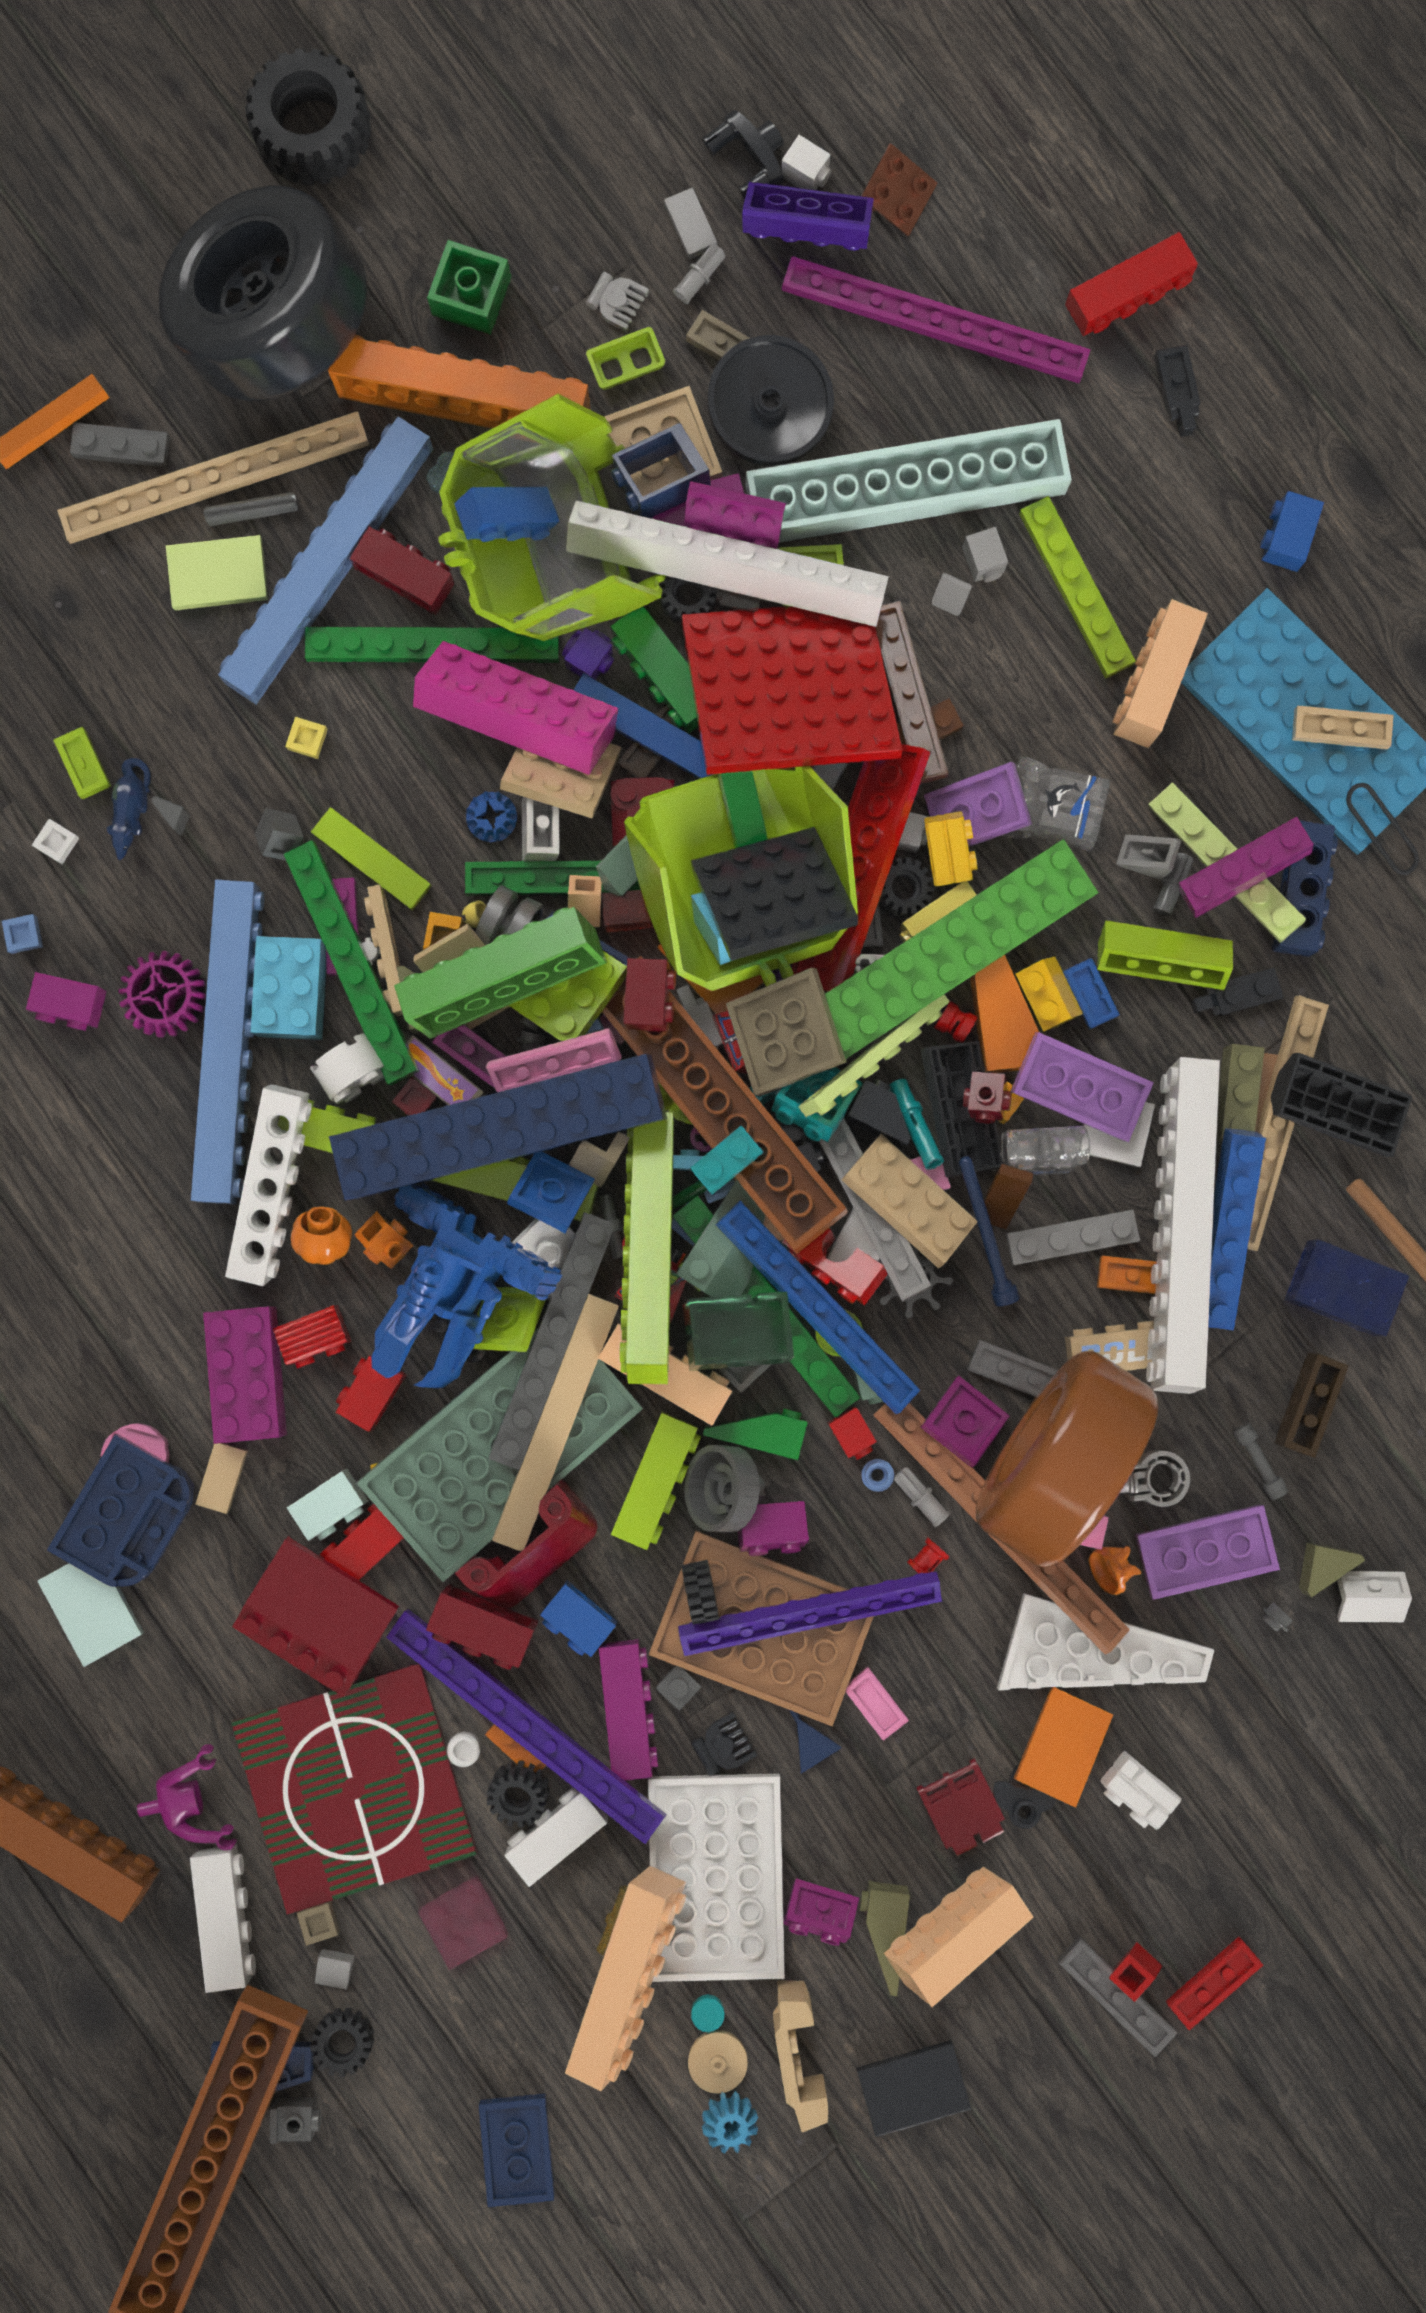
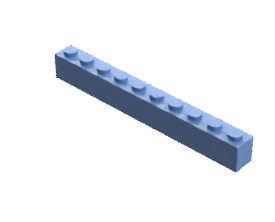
M397 417L393 424L389 423L384 428L381 434V441L375 450L371 449L366 454L363 460V467L359 473L350 477L341 499L332 503L327 513L328 517L323 525L317 526L314 529L307 548L304 552H299L295 556L289 574L286 578L283 577L277 582L273 597L268 604L264 603L259 608L255 623L250 630L246 629L241 634L238 640L239 646L232 656L228 655L221 663L218 675L227 686L257 705L304 637L305 627H311L353 566L350 557L368 527L370 526L378 530L432 452L433 447L428 435L400 417Z
M215 880L191 1201L237 1204V1197L241 1198L243 1190V1180L239 1178V1168L245 1162V1147L241 1146L242 1133H246L248 1127L247 1114H244V1101H249L250 1083L246 1082L247 1069H251L253 1061L252 1051L248 1050L249 1037L253 1038L254 1036L251 1033V1007L256 936H262V925L258 923V913L263 911L264 893L260 892V887L254 882Z

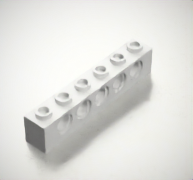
M272 1084L264 1087L262 1090L225 1275L227 1278L264 1286L272 1278H275L278 1273L280 1260L276 1259L278 1247H282L286 1236V1229L282 1228L284 1216L289 1215L292 1206V1197H288L290 1186L295 1184L299 1172V1167L295 1166L297 1153L300 1154L305 1143V1135L301 1134L303 1122L308 1121L312 1104L308 1103L309 1093ZM279 1115L288 1119L290 1125L288 1131L281 1130L278 1127L277 1117ZM272 1147L281 1150L283 1154L282 1162H277L271 1157ZM266 1178L275 1182L277 1187L276 1193H270L266 1190L264 1186ZM259 1210H264L269 1214L270 1224H264L259 1220ZM253 1241H257L263 1246V1255H258L253 1251Z

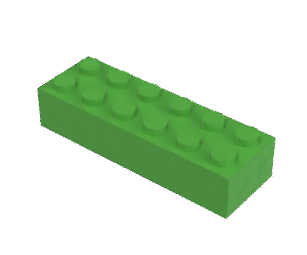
M575 907L562 908L557 910L552 917L542 921L530 922L522 930L513 934L500 935L492 943L481 948H470L458 958L451 961L444 960L438 962L432 969L426 972L408 975L404 978L403 982L394 985L405 1021L431 1039L607 963L595 928Z

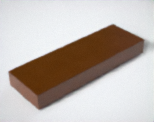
M1001 1164L984 1198L991 1225L1007 1229L1032 1183V1172Z

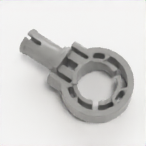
M1152 1450L1141 1456L1135 1469L1141 1468V1470L1132 1472L1120 1492L1136 1493L1129 1494V1499L1132 1502L1143 1500L1155 1506H1172L1183 1499L1190 1485L1189 1469L1178 1455L1163 1450ZM1166 1456L1170 1458L1176 1465H1174L1171 1462H1168L1167 1460L1158 1459V1457ZM1157 1464H1166L1172 1471L1173 1482L1169 1487V1490L1174 1492L1172 1495L1167 1491L1156 1493L1150 1484L1151 1472Z

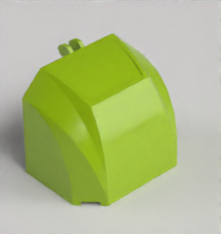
M810 766L752 771L768 839L815 827L858 914L848 806ZM718 774L645 796L639 802L640 809L635 816L627 817L624 821L636 875L655 932L677 975L714 991L761 975L763 983L769 986L776 983L772 970L779 969L783 979L793 976L790 964L832 950L847 930V928L720 965L694 923L691 899L692 895L701 892L692 872L691 860L735 849Z

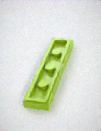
M331 807L311 831L315 837L375 883L381 885L384 890L412 911L432 887L424 878Z

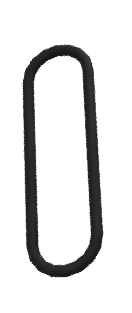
M1357 783L1353 785L1346 797L1347 806L1397 874L1408 875L1412 873L1419 862V854L1415 846L1369 784ZM1362 787L1369 791L1414 855V862L1411 868L1400 870L1353 807L1351 797L1356 789Z

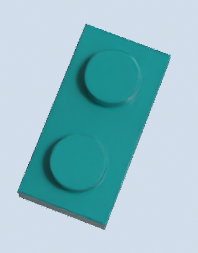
M740 1126L691 1166L690 1169L713 1195L758 1158L763 1151L746 1130Z

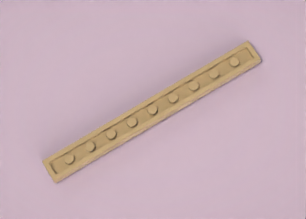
M357 411L57 511L66 538L72 544L369 446V442Z

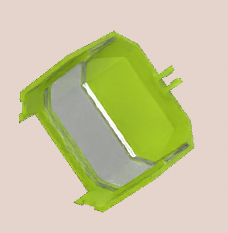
M560 394L552 396L457 447L439 492L443 503L441 506L442 513L448 521L451 532H446L438 537L440 546L445 548H455L456 551H452L444 556L445 563L450 567L460 566L461 575L467 582L470 592L469 602L476 614L512 632L543 641L626 615L661 598L662 589L659 583L664 581L666 576L656 574L639 583H635L631 580L627 566L566 551L568 522L575 502L580 501L609 508L598 471L612 464V455L625 449L623 444L616 446L609 435L612 432V427L605 417ZM471 487H548L560 522L550 530L549 536L541 540L520 538L515 541H507L506 538L482 542L481 539L466 538L454 503Z

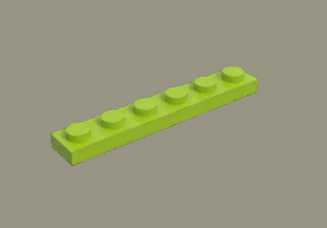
M1047 496L1021 509L1019 515L1105 679L1134 665L1136 660L1050 497Z

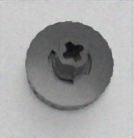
M725 1445L706 1446L693 1457L686 1473L684 1492L688 1512L694 1523L705 1531H739L750 1522L756 1511L757 1504H760L764 1499L765 1482L758 1475L757 1467L752 1457L742 1448Z

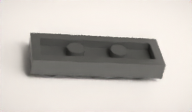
M73 423L70 454L73 458L166 468L170 436L167 432Z

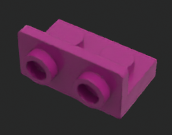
M796 1878L793 1883L787 1912L783 1917V1925L789 1926V1931L794 1934L808 1936L809 1932L821 1936L820 1940L824 1943L839 1946L840 1942L845 1943L851 1937L859 1898Z

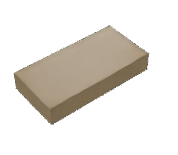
M226 1443L214 1444L195 1505L225 1514L229 1513L248 1450Z

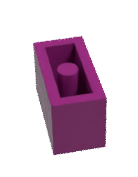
M35 972L26 1010L35 1013L36 1020L55 1024L56 1019L67 1021V1027L86 1031L87 1026L98 1028L107 991L98 986Z
M804 1501L758 1504L750 1522L744 1528L737 1531L739 1551H748L749 1556L766 1555L768 1550L781 1549V1553L785 1554L801 1551L800 1547H804L809 1541Z

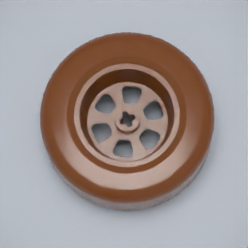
M1083 1351L1069 1359L1050 1379L1029 1406L994 1462L977 1500L975 1512L978 1525L986 1533L1035 1565L1049 1567L1067 1558L1081 1545L1101 1521L1139 1462L1151 1437L1158 1416V1398L1154 1390L1095 1351Z

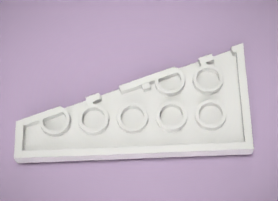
M1023 1593L997 1689L1206 1682L1214 1649L1124 1623L1130 1629L1129 1632L1110 1653L1105 1655L1055 1602Z

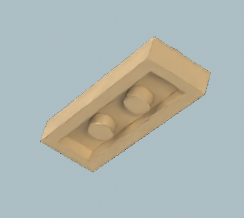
M1297 706L1294 709L1292 740L1388 749L1392 743L1394 715Z

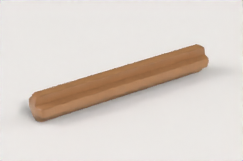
M1356 1179L1351 1182L1346 1188L1349 1195L1426 1281V1252L1362 1179Z

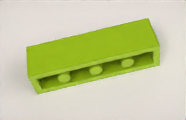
M1105 920L1098 941L1097 970L1224 990L1233 970V941Z
M662 1411L612 1530V1536L645 1550L648 1549L650 1543L657 1544L664 1527L658 1524L663 1512L666 1514L670 1513L676 1498L675 1495L671 1494L675 1482L682 1484L689 1467L683 1464L688 1452L694 1454L700 1441L701 1435L696 1434L698 1426Z

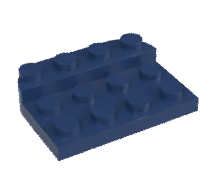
M115 1434L47 1551L108 1586L123 1587L136 1584L153 1572L184 1520L193 1501L194 1483L179 1466L174 1467L121 1435Z

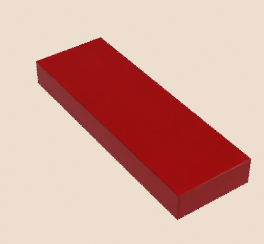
M1239 1936L1165 2002L1190 2031L1257 1972L1263 1964Z

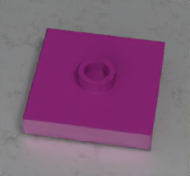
M957 1376L920 1428L972 1468L977 1464L1009 1418V1415L963 1378Z

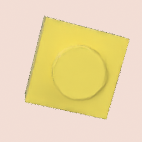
M295 717L285 747L290 751L318 759L328 729L324 725Z

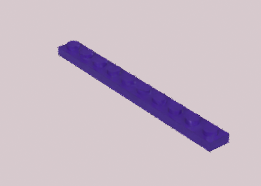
M409 1609L404 1611L386 1636L387 1639L641 1842L647 1843L667 1814L451 1642L450 1644H444L431 1637L432 1633L426 1631L428 1624Z

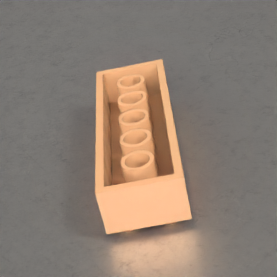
M649 1866L629 1882L565 2074L602 2091L610 2081L615 2082L621 2070L626 2071L633 2057V2051L630 2050L632 2040L638 2038L644 2024V2020L640 2018L643 2008L649 2006L654 1995V1988L651 1987L654 1976L658 1977L665 1962V1957L661 1956L664 1946L670 1944L676 1927L672 1925L675 1913L679 1914L686 1900V1895L682 1893L686 1884L685 1881Z

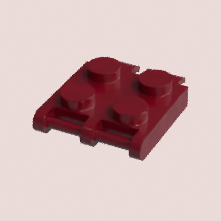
M975 1758L969 1760V1765L951 1774L948 1771L943 1773V1778L925 1787L922 1785L916 1787L945 1848L953 1847L957 1856L978 1846L973 1837L977 1833H979L983 1843L1004 1833L999 1822L1005 1820ZM962 1776L960 1779L953 1782L954 1779Z

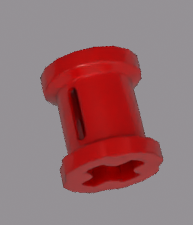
M929 1537L925 1540L926 1545L914 1559L910 1558L907 1561L918 1573L933 1572L943 1559L948 1560L950 1557Z

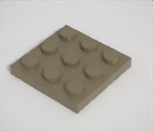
M807 969L726 1003L755 1096L765 1095L846 1063L817 969Z

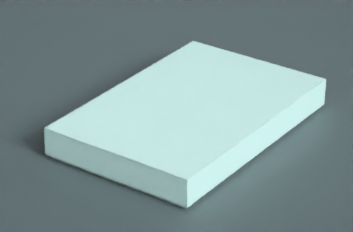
M70 1563L38 1580L44 1595L83 1667L144 1633L119 1586H108Z

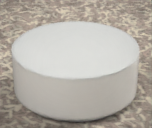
M470 1732L457 1733L452 1737L447 1746L449 1760L458 1767L472 1765L476 1762L481 1752L480 1741Z

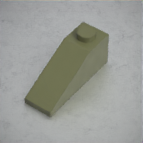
M868 1881L867 1891H861L859 1911L864 1912L866 1924L890 1995L897 1996L900 1977L884 1953L891 1947L896 1938L905 1935L910 1893L907 1886Z

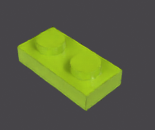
M83 727L53 740L81 799L111 787L87 731Z

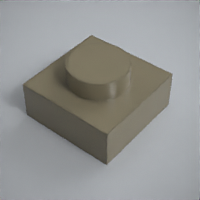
M331 1901L297 1912L306 1946L338 1936L340 1933Z

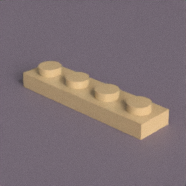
M381 885L367 887L369 897H365L364 902L368 916H373L375 928H371V937L374 947L380 948L382 959L377 960L378 971L381 978H386L388 990L383 992L392 1012L396 1016H402L403 1013L394 985L400 983L397 971L400 962L386 893Z

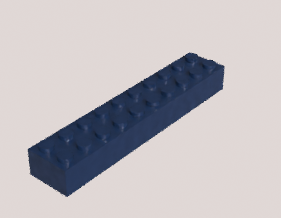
M643 1054L329 1136L344 1199L347 1201L668 1118L652 1055Z

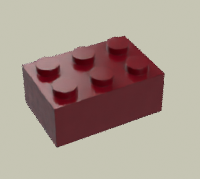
M448 1584L440 1593L426 1631L431 1632V1637L436 1641L444 1644H450L451 1641L463 1645L462 1650L477 1657H480L483 1653L494 1658V1664L511 1670L512 1666L519 1668L539 1621L509 1608L499 1607L487 1599Z

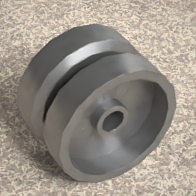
M501 885L489 900L475 933L485 945L490 944L500 935L513 934L522 930L530 922L540 921L544 906L530 898H526L518 905L517 892Z

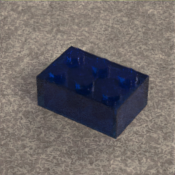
M1319 1239L1307 1240L1284 1300L1372 1336L1386 1337L1409 1276Z

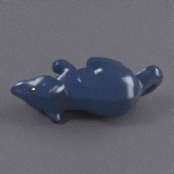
M129 758L123 762L121 770L124 776L116 782L112 792L114 816L112 825L107 826L106 829L111 835L112 845L118 860H122L127 854L134 839L133 834L140 835L142 833L139 817L141 813L147 811V793L150 791L148 787L151 782V773L147 764L137 758ZM138 766L143 770L144 783L135 775L132 770L133 768Z

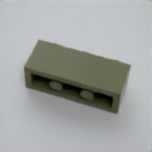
M1231 1044L1223 1048L1218 1089L1216 1143L1222 1144L1225 1128L1255 1132L1265 1048Z

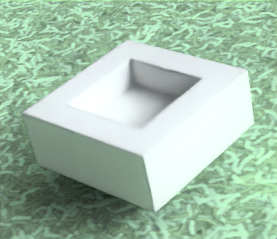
M48 819L32 846L60 864H63L79 840V837L51 819Z

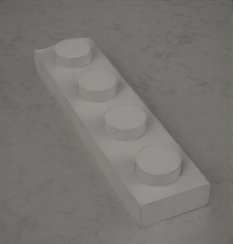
M1134 1209L1006 1234L1012 1265L1140 1241Z

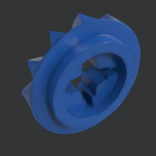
M485 791L483 794L473 797L472 802L467 808L466 822L472 834L478 839L486 842H498L508 837L514 830L517 822V812L510 798L499 791ZM487 805H490L495 813H502L495 818V828L492 827L488 819H482V816L487 815Z

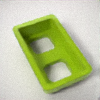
M646 327L596 346L586 352L597 383L602 390H607L659 370L665 364V358L651 327ZM645 348L652 362L648 366L637 369L634 367L630 354ZM616 359L623 373L619 377L608 380L604 376L601 365Z

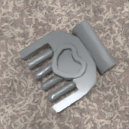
M603 272L587 299L586 305L596 310L600 304L601 317L607 323L627 333L629 330L628 324L632 323V319L621 312L636 316V312L628 308V305L640 309V304L627 298V295L643 302L645 300L643 296H648L649 289L628 278L619 277L613 281V277L610 274Z

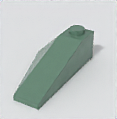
M737 1180L676 1274L729 1309L733 1308L749 1283L753 1264L715 1224L740 1200L762 1224H764L766 1216Z

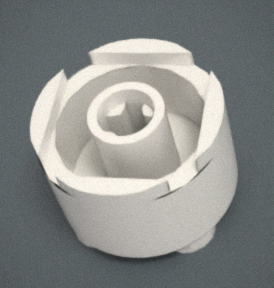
M364 1033L354 1037L357 1043L351 1046L346 1044V1042L337 1045L315 1061L318 1066L310 1067L330 1100L335 1101L336 1104L344 1100L346 1103L352 1101L362 1094L361 1087L369 1083L375 1085L384 1079L381 1071L384 1065Z

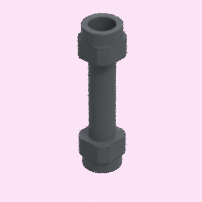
M1247 1422L1232 1431L1239 1446H1245L1265 1482L1262 1487L1266 1494L1269 1495L1271 1500H1276L1287 1494L1289 1491L1283 1478L1275 1475L1256 1439L1259 1436L1251 1423Z

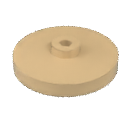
M715 2030L706 2032L699 2036L690 2048L688 2056L690 2075L693 2081L707 2092L720 2094L721 2092L726 2093L733 2090L741 2083L747 2071L746 2049L740 2039L728 2031Z

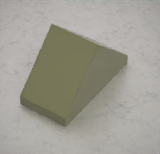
M1307 1543L1299 1589L1303 1594L1312 1598L1360 1565L1365 1559L1362 1555L1352 1551Z

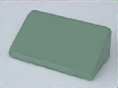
M627 835L596 866L604 890L618 896H623L638 880Z

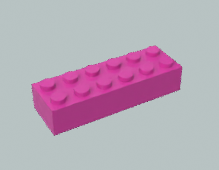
M442 641L415 676L413 707L590 775L614 738L619 708L445 641Z

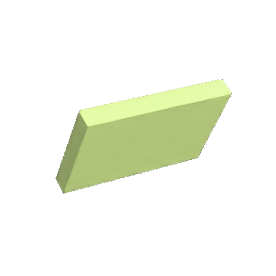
M260 535L166 545L171 604L174 610L268 600L263 542Z

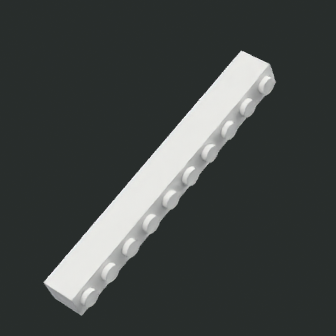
M580 501L575 502L568 522L567 552L875 627L877 625L889 576Z

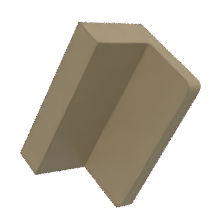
M618 1132L607 1152L586 1140H582L569 1166L595 1178L593 1184L601 1188L627 1144L629 1137Z

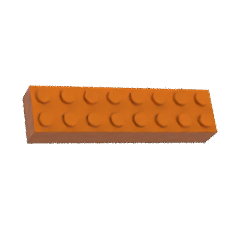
M356 334L341 357L328 370L337 394L341 399L492 429L556 394H560L591 410L588 384H584L576 378L569 377L563 380L553 378L550 374L542 371H536L533 374L523 372L511 365L498 367L490 365L481 359L468 361L459 359L451 353H441L438 355L428 353L423 348L411 346L409 349L398 347L386 340H379L377 343L367 341ZM519 430L512 431V433L527 435Z

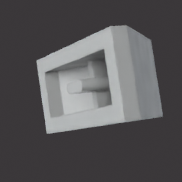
M1125 834L1116 865L1162 880L1173 869L1181 840L1177 838Z

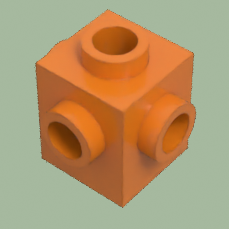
M377 1211L354 1234L366 1248L363 1253L372 1262L378 1265L382 1261L390 1269L402 1260L414 1246L405 1236L409 1231L394 1218L390 1223Z

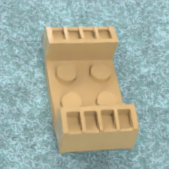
M778 1980V2005L773 2011V2021L786 2103L795 2110L801 2132H805L828 2122V2102L824 2075L818 2074L803 2077L800 2054H796L799 2053L796 2029L815 2026L811 1999L804 1981Z

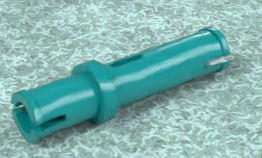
M906 1079L892 1082L889 1085L891 1086L890 1092L896 1094L907 1129L924 1163L925 1169L932 1170L943 1164L944 1159L924 1120L921 1103L915 1100Z

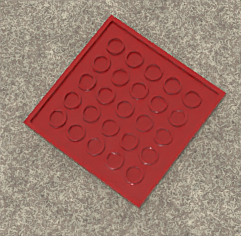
M785 607L682 615L684 642L707 775L901 758L902 746L875 626L797 607H789L787 610Z

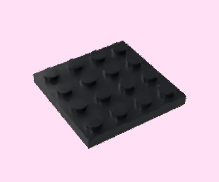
M815 827L691 860L692 872L731 961L858 925V915Z

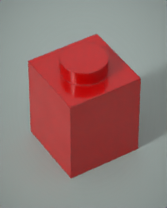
M854 1406L827 1422L848 1458L855 1456L856 1460L873 1451L871 1445L877 1441L857 1407Z
M1136 1942L1115 1966L1109 1979L1135 2002L1156 1979L1162 1965Z

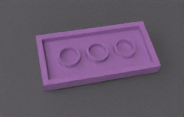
M1035 1032L1011 1092L1119 1140L1129 1142L1154 1082L1042 1033Z
M1261 1504L1135 1534L1150 1598L1153 1600L1280 1570L1265 1508Z

